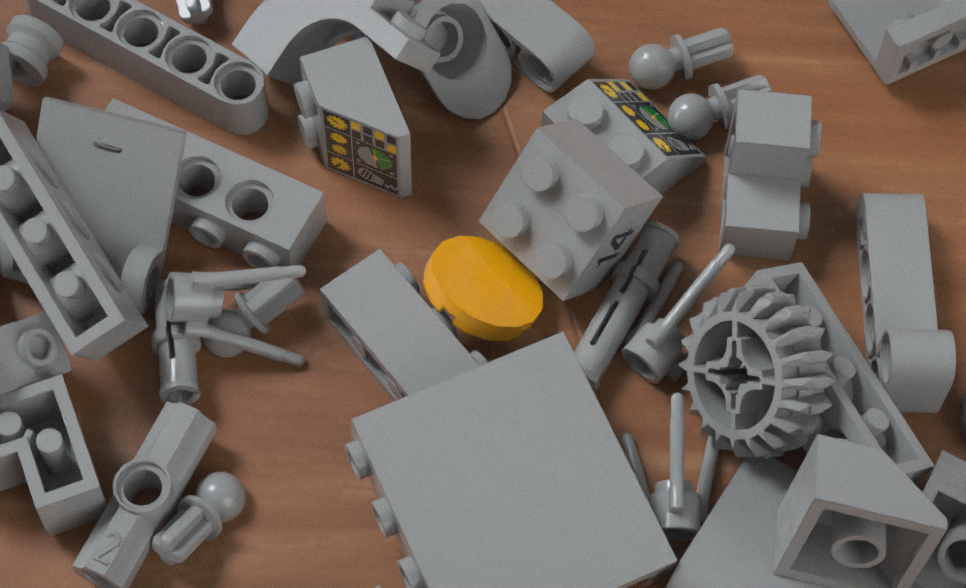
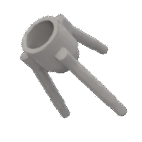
M726 244L664 319H657L654 323L684 268L683 264L679 261L674 262L660 283L658 292L649 302L639 322L625 337L623 343L626 346L621 350L625 362L646 381L658 384L666 376L671 382L676 383L686 372L678 364L688 358L689 352L683 355L681 348L684 345L681 340L685 337L676 326L735 253L734 245Z
M302 265L215 273L192 271V273L170 272L166 280L164 293L166 320L169 322H183L184 337L208 338L279 362L282 361L301 367L305 363V358L300 354L210 325L208 321L209 318L220 317L223 308L224 291L253 289L260 282L303 277L306 269Z
M678 392L671 396L670 479L655 483V492L651 495L633 436L630 433H625L621 438L625 456L668 541L694 539L700 530V526L707 519L708 501L720 451L716 445V438L708 435L697 490L694 493L693 483L684 480V397Z

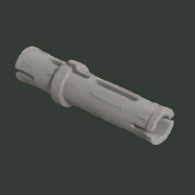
M648 221L645 223L643 232L627 260L616 265L611 274L613 284L574 351L593 392L597 391L600 380L618 348L623 343L644 302L652 300L658 292L660 284L657 279L674 249L680 243L678 234L660 222Z

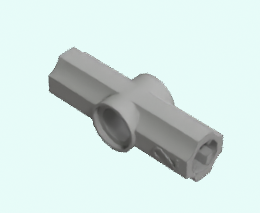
M180 401L178 403L166 402L135 458L124 464L116 473L113 481L114 494L72 565L76 574L97 588L130 587L152 548L153 537L177 514L178 500L217 432L215 422L204 416L198 409ZM152 488L161 492L157 500L149 505L139 506L131 503L133 497L144 489Z

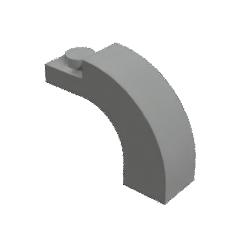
M264 0L244 24L232 43L236 49L258 66L266 75L291 85L302 81L301 56L330 48L340 40L354 34L364 33L394 59L426 73H429L441 55L439 51L423 39L428 30L408 15L416 4L413 0Z

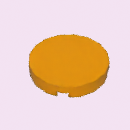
M456 236L444 240L432 253L424 267L423 284L433 306L439 312L444 307L450 314L456 317L452 323L464 333L488 341H511L520 337L523 331L529 330L543 309V291L536 275L507 248L490 240L474 236Z

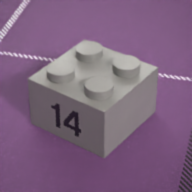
M575 118L538 127L479 219V222L562 301H566L603 286L663 196Z

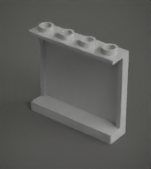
M560 332L351 419L352 442L344 445L346 455L357 479L362 480L368 477L378 499L370 502L381 533L385 538L395 535L405 558L398 560L397 565L406 588H627L640 581L643 582L644 586H647L667 577L678 561L564 332Z

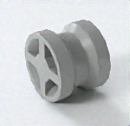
M15 15L6 28L7 40L1 42L9 48L12 81L27 87H39L48 75V61L57 59L64 47V42L56 30L40 19L29 15Z

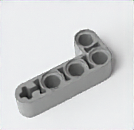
M860 193L856 208V238L866 361L900 413H937L954 381L956 345L951 330H938L923 194Z

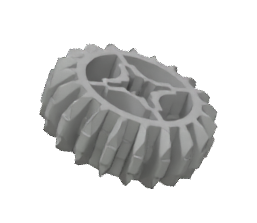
M763 285L731 288L727 292L720 293V296L703 302V312L690 318L693 333L681 340L689 352L688 358L678 364L687 371L688 383L681 390L691 393L693 404L688 414L702 417L701 434L715 437L718 449L734 451L736 457L751 459L763 456L767 459L782 456L786 451L798 449L802 444L809 443V434H813L815 430L823 427L819 413H823L824 410L833 406L824 393V389L836 381V379L826 373L825 361L834 353L821 349L819 341L825 329L814 325L809 326L811 308L796 305L794 294H786L782 291L776 292L774 287L767 288V286Z

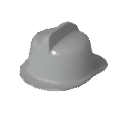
M422 0L420 3H416L409 16L428 30L423 39L441 53L429 73L419 70L424 74L438 100L449 112L463 119H481L494 113L506 100L511 86V62L506 48L481 1Z

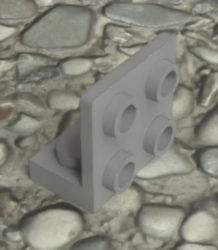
M828 0L832 10L885 85L966 49V0Z

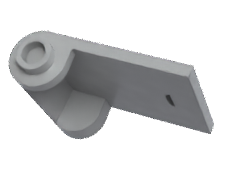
M45 97L42 99L36 142L139 312L147 313L154 303L152 289L155 284L161 281L187 131ZM98 143L103 144L105 146L122 149V151L104 148L99 146ZM0 236L2 276L6 279L29 284Z
M763 456L751 459L745 458L684 553L666 588H831L773 574L777 510L798 471L773 457L767 459Z

